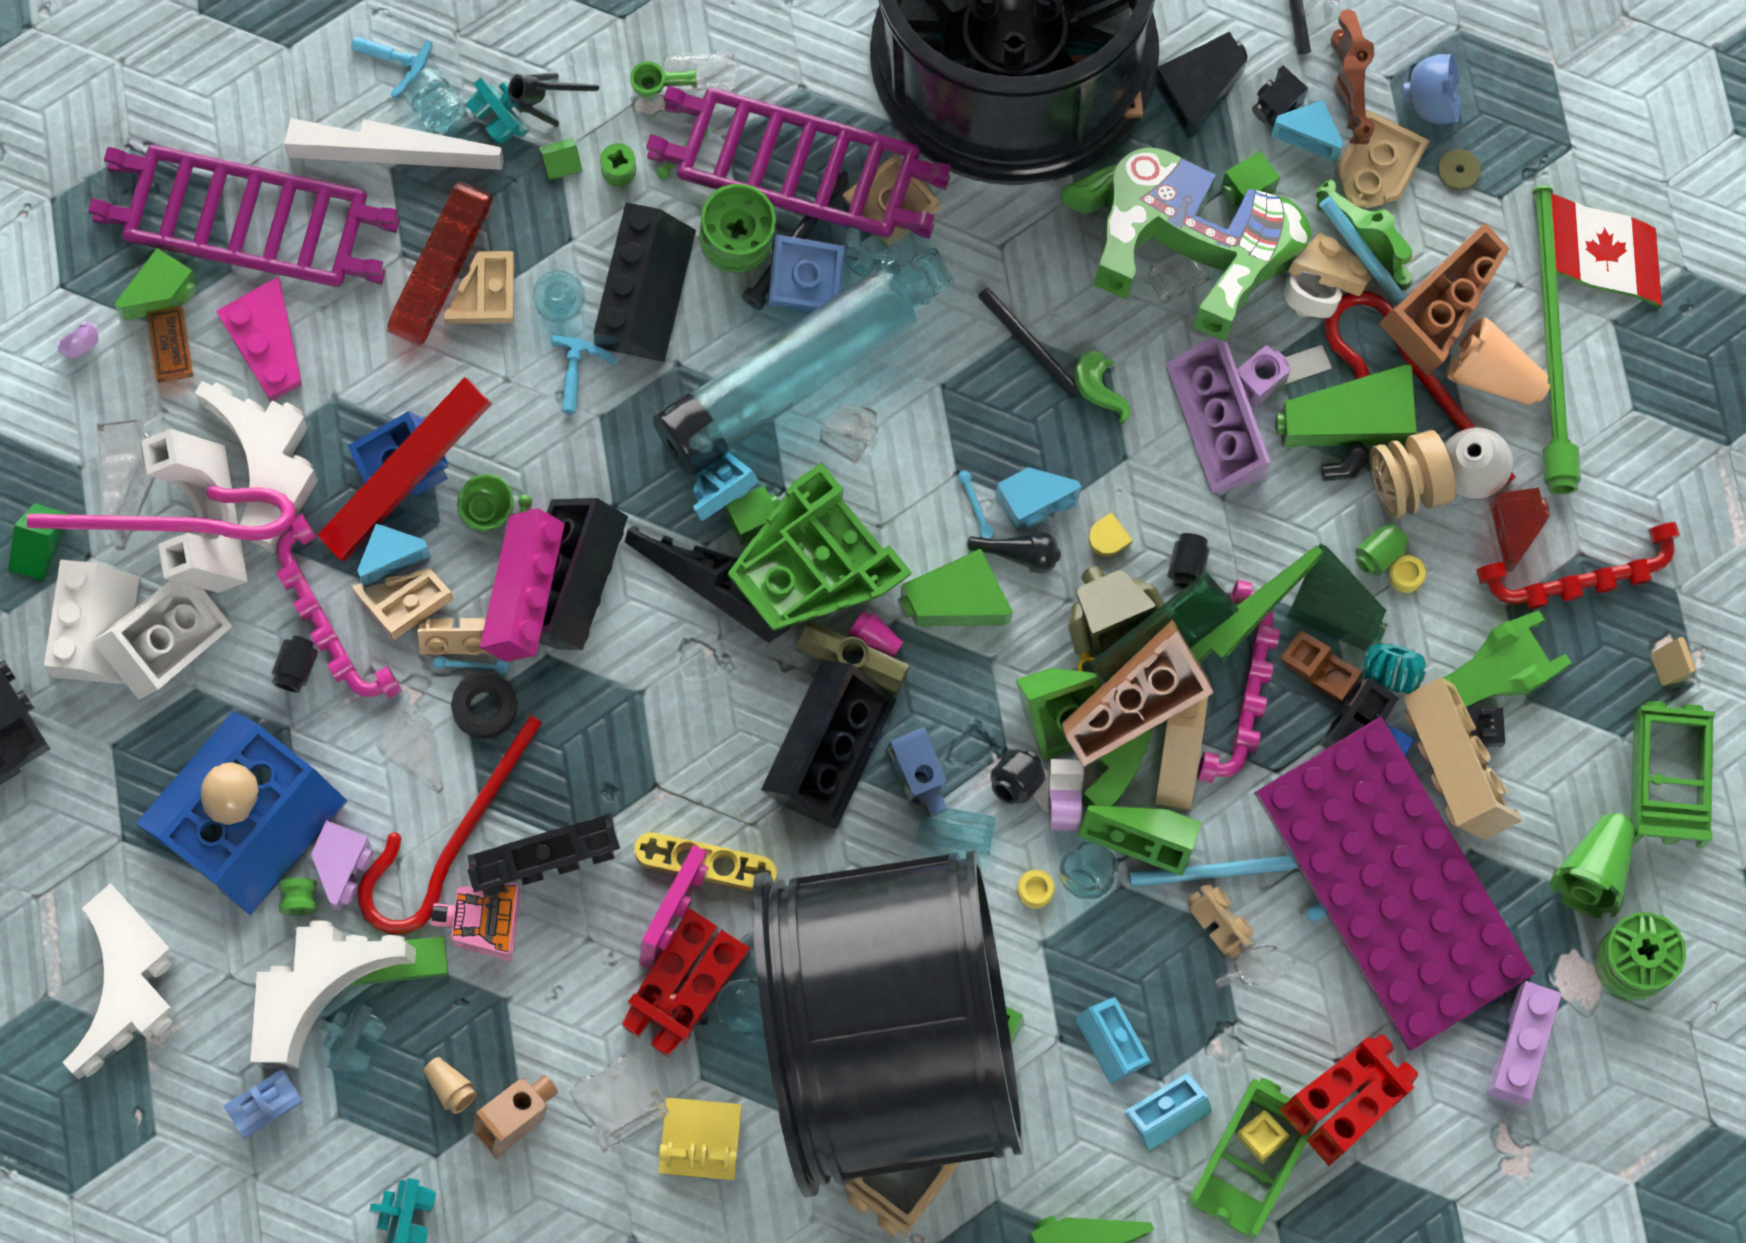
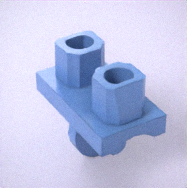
M281 1069L223 1107L245 1140L303 1103V1100L285 1071Z

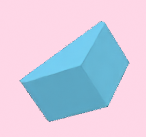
M1324 100L1277 116L1271 133V137L1333 162H1336L1343 144Z
M375 524L357 571L361 582L366 587L431 556L424 539Z

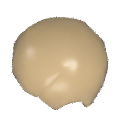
M233 762L215 766L206 775L201 786V802L204 812L213 821L227 825L247 819L251 809L258 801L259 789L256 776L246 766Z

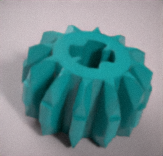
M1378 643L1369 646L1368 653L1364 657L1362 674L1364 679L1371 678L1387 690L1409 694L1420 688L1426 673V662L1421 654L1416 653L1412 649L1396 646L1392 643Z

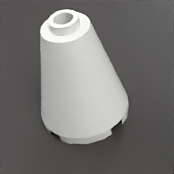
M1474 427L1464 429L1448 440L1445 447L1454 472L1456 494L1469 499H1485L1498 492L1507 484L1512 472L1513 458L1508 444L1499 434L1486 428ZM1475 453L1480 454L1478 457L1475 458L1470 457V455Z

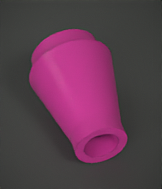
M863 609L847 632L852 637L862 639L868 647L891 657H894L904 642L896 636L874 611L871 614Z

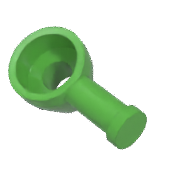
M644 61L632 69L630 82L636 94L644 99H653L662 92L664 87L690 85L691 87H697L696 69L686 72H664L657 63ZM645 83H652L654 87L646 89L643 85Z

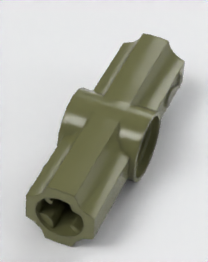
M810 620L805 626L796 647V651L820 662L827 660L847 663L843 656L847 652H857L863 659L861 662L852 665L894 695H897L909 669V664L868 647L866 642L860 638H848Z

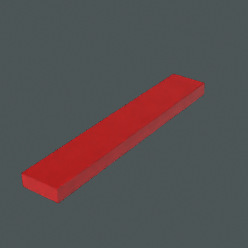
M464 377L317 536L339 560L345 562L373 532L375 524L380 525L493 403L470 379Z

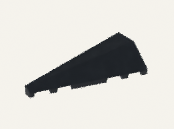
M636 526L627 529L624 541L626 544L766 642L770 643L790 628L788 626L772 631L729 578L728 572L738 558L695 545L692 551L673 545V538L665 535L659 541L640 532V528Z

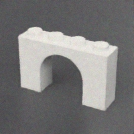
M168 429L141 440L147 475L170 481L179 486L192 502L197 518L238 524L235 503L217 502L209 499L206 495V490L210 486L232 489L225 445L173 429ZM185 533L158 544L163 578L166 580L217 593L248 582L240 539L208 533H199V536Z

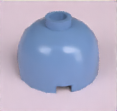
M1438 54L1425 58L1413 69L1411 81L1404 83L1405 102L1412 103L1415 113L1423 121L1439 125L1457 123L1459 121L1461 99L1460 95H1457L1456 84H1459V74L1455 56L1453 54Z

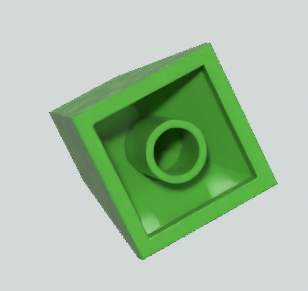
M1049 668L1016 679L1022 708L1042 760L1045 761L1074 751L1065 737L1062 723L1100 688L1097 674Z

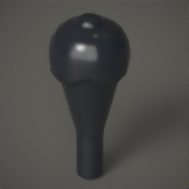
M1034 532L1031 536L1004 539L971 536L967 542V548L970 551L981 549L982 552L996 554L1028 567L1031 573H1047L1055 567L1056 562L1061 558V551L1058 549L1056 539L1050 534L1043 532Z

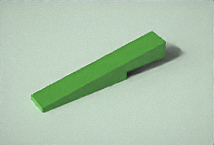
M1317 545L1189 642L1188 646L1199 665L1211 653L1223 663L1321 560L1323 551Z

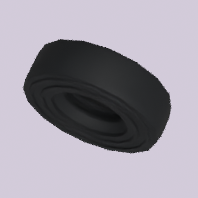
M485 672L470 675L461 681L454 691L451 701L453 719L459 728L471 737L480 739L498 737L507 731L516 718L518 708L515 691L510 684L496 674ZM490 693L496 697L499 706L495 715L487 719H480L472 714L470 704L476 695Z

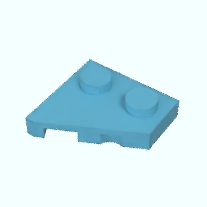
M728 452L694 475L696 480L694 494L698 500V503L694 505V510L699 519L704 521L734 499L745 496L750 488L759 483L756 475L750 468Z

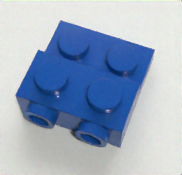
M408 411L348 445L364 484L426 419L425 417L420 418V416ZM445 455L408 495L414 494L418 496L448 479L444 471L449 467Z

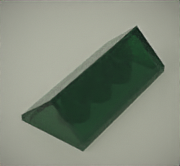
M1206 571L1090 662V664L1107 682L1172 619L1189 648H1192L1238 612L1239 608L1220 580Z

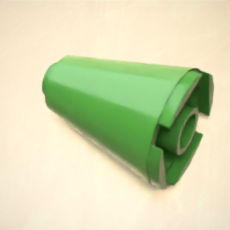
M1620 813L1603 815L1556 869L1550 880V888L1553 893L1558 889L1563 895L1561 902L1569 908L1593 918H1601L1603 913H1611L1610 918L1618 914L1623 905L1636 833L1631 820Z

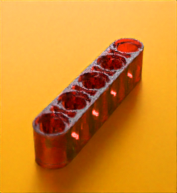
M462 181L456 183L391 313L387 325L388 333L420 346L424 344L490 211L493 194Z

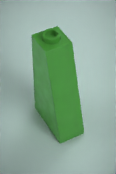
M1412 365L1399 366L1285 401L1281 413H1276L1275 417L1276 434L1282 435L1283 447L1348 446L1352 442H1361L1364 445H1388L1389 442L1394 440L1405 444L1408 436L1417 433Z

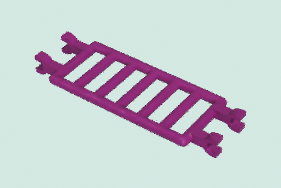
M667 87L664 95V101H666L665 111L672 113L683 112L697 117L686 147L670 143L659 136L650 134L646 149L649 150L647 159L678 164L677 176L679 179L715 190L736 183L750 185L763 192L775 207L884 238L890 237L896 226L911 230L921 237L930 239L934 228L933 220L935 214L902 209V205L912 177L927 181L935 187L946 190L950 180L949 172L951 165L919 160L920 148L916 144L713 87L706 90L703 98L688 95L675 87ZM716 103L736 108L715 170L711 174L693 169L713 110ZM749 113H754L770 119L746 184L726 177ZM783 122L803 127L782 190L778 193L760 188L781 126ZM818 131L837 138L813 203L796 198L794 195L813 140ZM853 141L870 146L849 211L845 212L828 207L849 143ZM885 150L903 155L904 158L883 220L880 222L863 217L862 213Z
M150 145L145 157L107 147L104 161L109 163L108 170L119 173L129 172L138 174L137 185L130 208L111 205L106 201L92 198L88 212L93 214V222L124 226L122 238L127 242L332 287H340L344 282L345 274L364 278L373 283L383 284L386 270L382 269L383 261L351 257L360 223L377 226L383 230L397 233L400 218L397 217V209L365 205L367 193L362 189L160 145ZM162 160L179 164L159 234L138 230L158 162ZM194 167L212 171L213 175L192 242L174 238L173 234ZM227 175L248 179L228 249L207 245ZM263 182L282 186L263 256L261 257L243 253L242 249ZM296 190L317 195L298 262L293 264L276 259ZM331 197L351 201L332 272L311 267Z

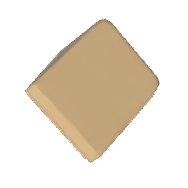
M1683 637L1671 641L1651 654L1653 665L1662 686L1685 681L1696 671V666Z

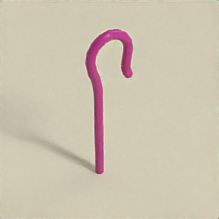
M210 486L206 490V495L211 500L223 503L265 502L278 507L281 514L278 519L269 524L246 526L226 521L194 517L28 513L27 528L199 532L233 539L258 541L279 536L289 529L296 517L294 503L285 494L274 489L262 487L227 489Z

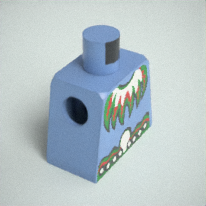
M925 727L890 741L885 753L909 803L919 799L927 818L947 810V806L939 791L945 787L947 780ZM923 773L927 776L928 782L920 783L917 781L915 774Z

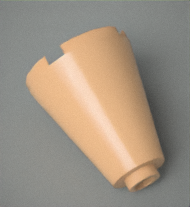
M1483 317V320L1480 318L1476 320L1466 332L1458 345L1461 347L1458 359L1452 356L1446 371V378L1454 383L1526 405H1532L1535 401L1540 403L1550 389V384L1547 383L1548 374L1491 320Z

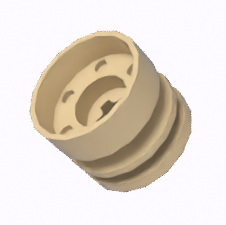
M1434 430L1408 436L1405 448L1399 441L1395 440L1389 442L1387 447L1382 444L1372 447L1370 451V466L1374 487L1385 512L1390 518L1398 519L1404 517L1406 512L1409 514L1417 513L1420 509V500L1426 508L1430 509L1454 501L1456 485L1452 464L1445 445Z

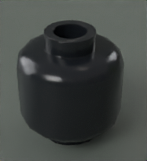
M1015 749L1008 751L992 769L990 774L991 788L994 794L1007 804L1026 803L1045 781V772L1041 766V759L1035 753L1028 750Z

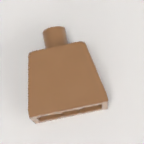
M543 1075L531 1086L524 1078H521L476 1112L472 1132L494 1158L498 1159L544 1119L547 1109L546 1102L558 1093V1089L546 1075ZM516 1107H522V1108H524L525 1110H520V1109H518V1108H516Z

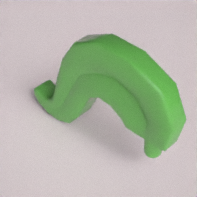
M1093 350L1081 355L1074 370L1075 384L1081 395L1093 404L1116 411L1119 414L1118 422L1123 424L1129 418L1131 412L1128 401L1121 395L1106 388L1102 383V376L1106 371V366H1112L1113 360L1105 359L1104 353Z

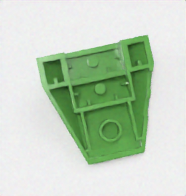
M822 462L791 484L786 491V495L776 509L768 516L766 523L756 537H753L728 572L729 578L772 631L883 596L912 574L892 547L888 545L883 549L842 499L844 489Z

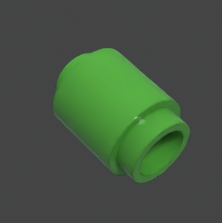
M1389 523L1385 527L1380 526L1355 549L1357 556L1355 562L1364 573L1380 576L1405 553V547L1409 544V540L1405 533L1395 524Z

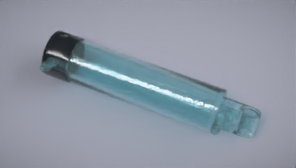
M933 248L924 251L892 273H889L882 267L876 268L692 393L685 394L654 415L653 424L674 460L689 475L698 474L726 455L728 450L917 323L915 309L921 305L929 304L933 297L944 291L954 282L938 250Z

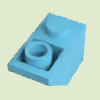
M1028 467L997 483L995 496L1015 530L1018 531L1025 526L1027 529L1037 527L1046 520V515L1056 510L1059 513H1063L1074 507L1078 503L1077 499H1079L1082 487L1076 480Z

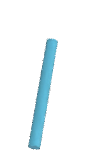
M1327 197L1320 203V207L1394 305L1397 306L1406 295L1332 197Z

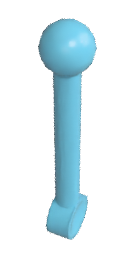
M961 471L958 474V481L964 485L980 524V537L992 539L994 529L986 523L971 485L972 476L968 471Z
M437 655L432 661L436 669H443L445 666L490 670L495 671L500 676H505L509 672V664L503 660L492 664L446 659L442 655Z

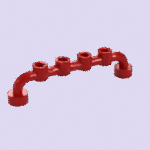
M1676 522L1657 525L1648 529L1651 543L1660 544V552L1653 558L1639 559L1615 567H1604L1589 573L1570 575L1546 583H1536L1517 590L1507 589L1502 583V579L1508 577L1504 562L1482 566L1476 569L1479 583L1487 584L1492 595L1499 601L1507 604L1526 603L1527 610H1532L1548 605L1547 597L1560 594L1562 602L1582 597V589L1594 586L1596 594L1617 589L1616 581L1629 578L1631 586L1651 581L1650 573L1665 568L1672 561L1675 552L1674 539L1680 537Z

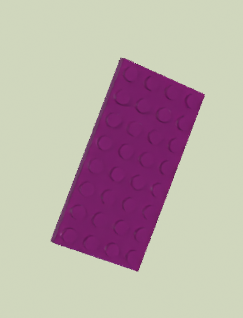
M1382 717L1373 720L1254 792L1408 1051L1417 1048L1535 974Z

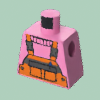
M504 884L506 891L484 897L482 890L473 892L472 886L457 888L455 905H433L431 925L452 928L451 941L458 948L512 961L521 894L519 884Z

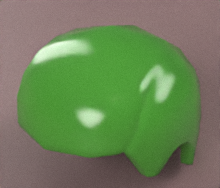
M488 473L472 477L466 482L458 496L457 512L460 519L472 530L486 533L498 529L507 521L514 507L511 487L501 477Z

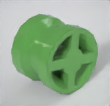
M614 143L607 146L601 154L600 164L603 179L612 186L622 187L628 185L636 176V159L633 150L629 146L622 143Z
M309 878L281 880L279 882V890L283 893V901L279 904V912L286 915H307L317 912V903L313 900V892L317 889L316 880Z

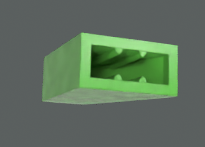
M981 549L903 583L901 597L898 598V603L906 618L912 617L916 626L1006 625L1011 622L1013 614Z

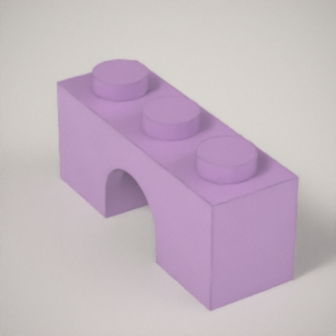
M1525 981L1517 989L1507 1024L1510 1025L1508 1036L1500 1056L1496 1059L1486 1095L1521 1107L1531 1100L1562 993Z

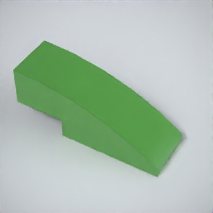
M1153 728L1098 759L1096 767L1103 774L1082 795V803L1087 808L1089 805L1115 807L1131 785L1142 763Z

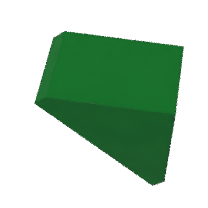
M34 503L14 525L8 570L44 582L65 529L27 528V514L68 513Z

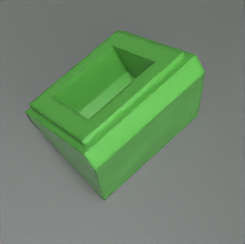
M573 138L539 147L549 181L583 171L577 145Z

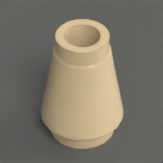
M441 1057L433 1059L423 1069V1073L427 1076L429 1083L445 1110L450 1109L453 1114H457L465 1110L475 1100L477 1093L473 1090L474 1084L448 1063L444 1062Z

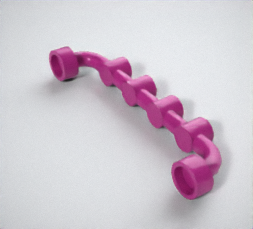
M303 513L297 515L291 525L292 527L282 534L277 544V556L282 566V569L276 572L278 578L287 591L291 588H294L299 599L294 601L293 604L303 621L311 618L316 630L312 631L310 635L320 652L328 649L333 661L327 663L335 680L338 683L345 680L351 690L362 697H375L386 693L388 698L402 692V689L388 666L375 672L377 680L372 683H367L360 678L337 633L327 619L322 606L307 583L302 570L293 558L291 548L296 541L300 540L303 545H306L316 539V535Z
M1236 580L1230 600L1231 608H1235L1256 592L1252 590L1251 582ZM1273 610L1256 627L1254 632L1252 656L1246 672L1247 682L1240 704V718L1233 740L1234 749L1232 757L1226 763H1219V755L1204 751L1197 770V780L1213 783L1215 777H1230L1237 774L1243 768L1248 752L1255 754L1257 751L1260 732L1252 730L1254 718L1262 719L1267 704V698L1259 696L1261 683L1269 684L1273 672V663L1265 660L1267 650L1276 649L1280 635V629L1272 627Z

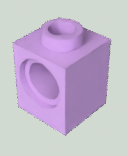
M1265 345L1242 364L1237 371L1249 403L1256 408L1287 382L1291 369L1287 359L1279 351H1273L1268 345ZM1258 369L1267 370L1272 378L1261 379L1256 375L1255 371Z

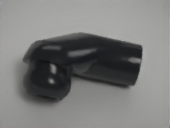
M1352 442L1348 445V452L1341 462L1322 464V480L1335 481L1356 478L1369 459V451L1361 442Z

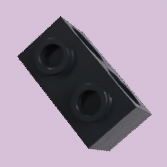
M1371 678L1356 683L1319 744L1327 749L1379 717H1382L1385 722L1399 697Z

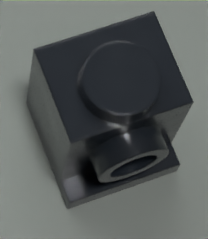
M1282 65L1278 69L1275 81H1267L1257 92L1259 98L1252 107V111L1261 122H1268L1274 127L1277 116L1296 110L1304 103L1308 87Z

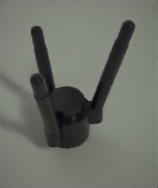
M558 73L515 74L509 82L508 95L512 102L518 104L517 110L519 112L529 113L557 127L559 126L558 120L533 107V105L540 103L544 99L546 90L587 92L599 91L600 87L597 84L542 82L558 79Z

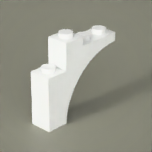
M201 381L195 391L199 404L219 417L234 432L245 450L249 466V488H269L285 494L294 503L297 516L318 482L314 469H312L313 465L309 461L297 455L291 458L308 430L303 412L289 403H284L282 406L272 401L264 413L265 409L261 405L250 399H245L243 402L233 397L232 391L219 383H214L211 386ZM247 502L239 525H266L278 519L281 511L270 503ZM282 534L267 540L250 542L275 554Z
M111 883L81 908L94 926L100 942L104 964V984L100 1004L91 1027L76 1049L62 1062L78 1079L84 1075L89 1077L96 1073L104 1064L103 1058L113 1049L119 1051L133 1039L132 1033L136 1029L147 1039L152 1034L158 1036L169 1028L173 1022L171 1018L176 1014L147 982L152 976L157 978L166 972L172 964L170 960L176 955Z
M311 921L309 927H297L294 971L289 966H271L270 972H257L250 1062L260 1068H299V1060L307 1035L326 1005L348 985L371 972L400 964H414L416 948L404 941V937L396 935L382 936L381 941H368V938L365 936L350 935L345 936L344 941V933L333 927V923L328 921Z

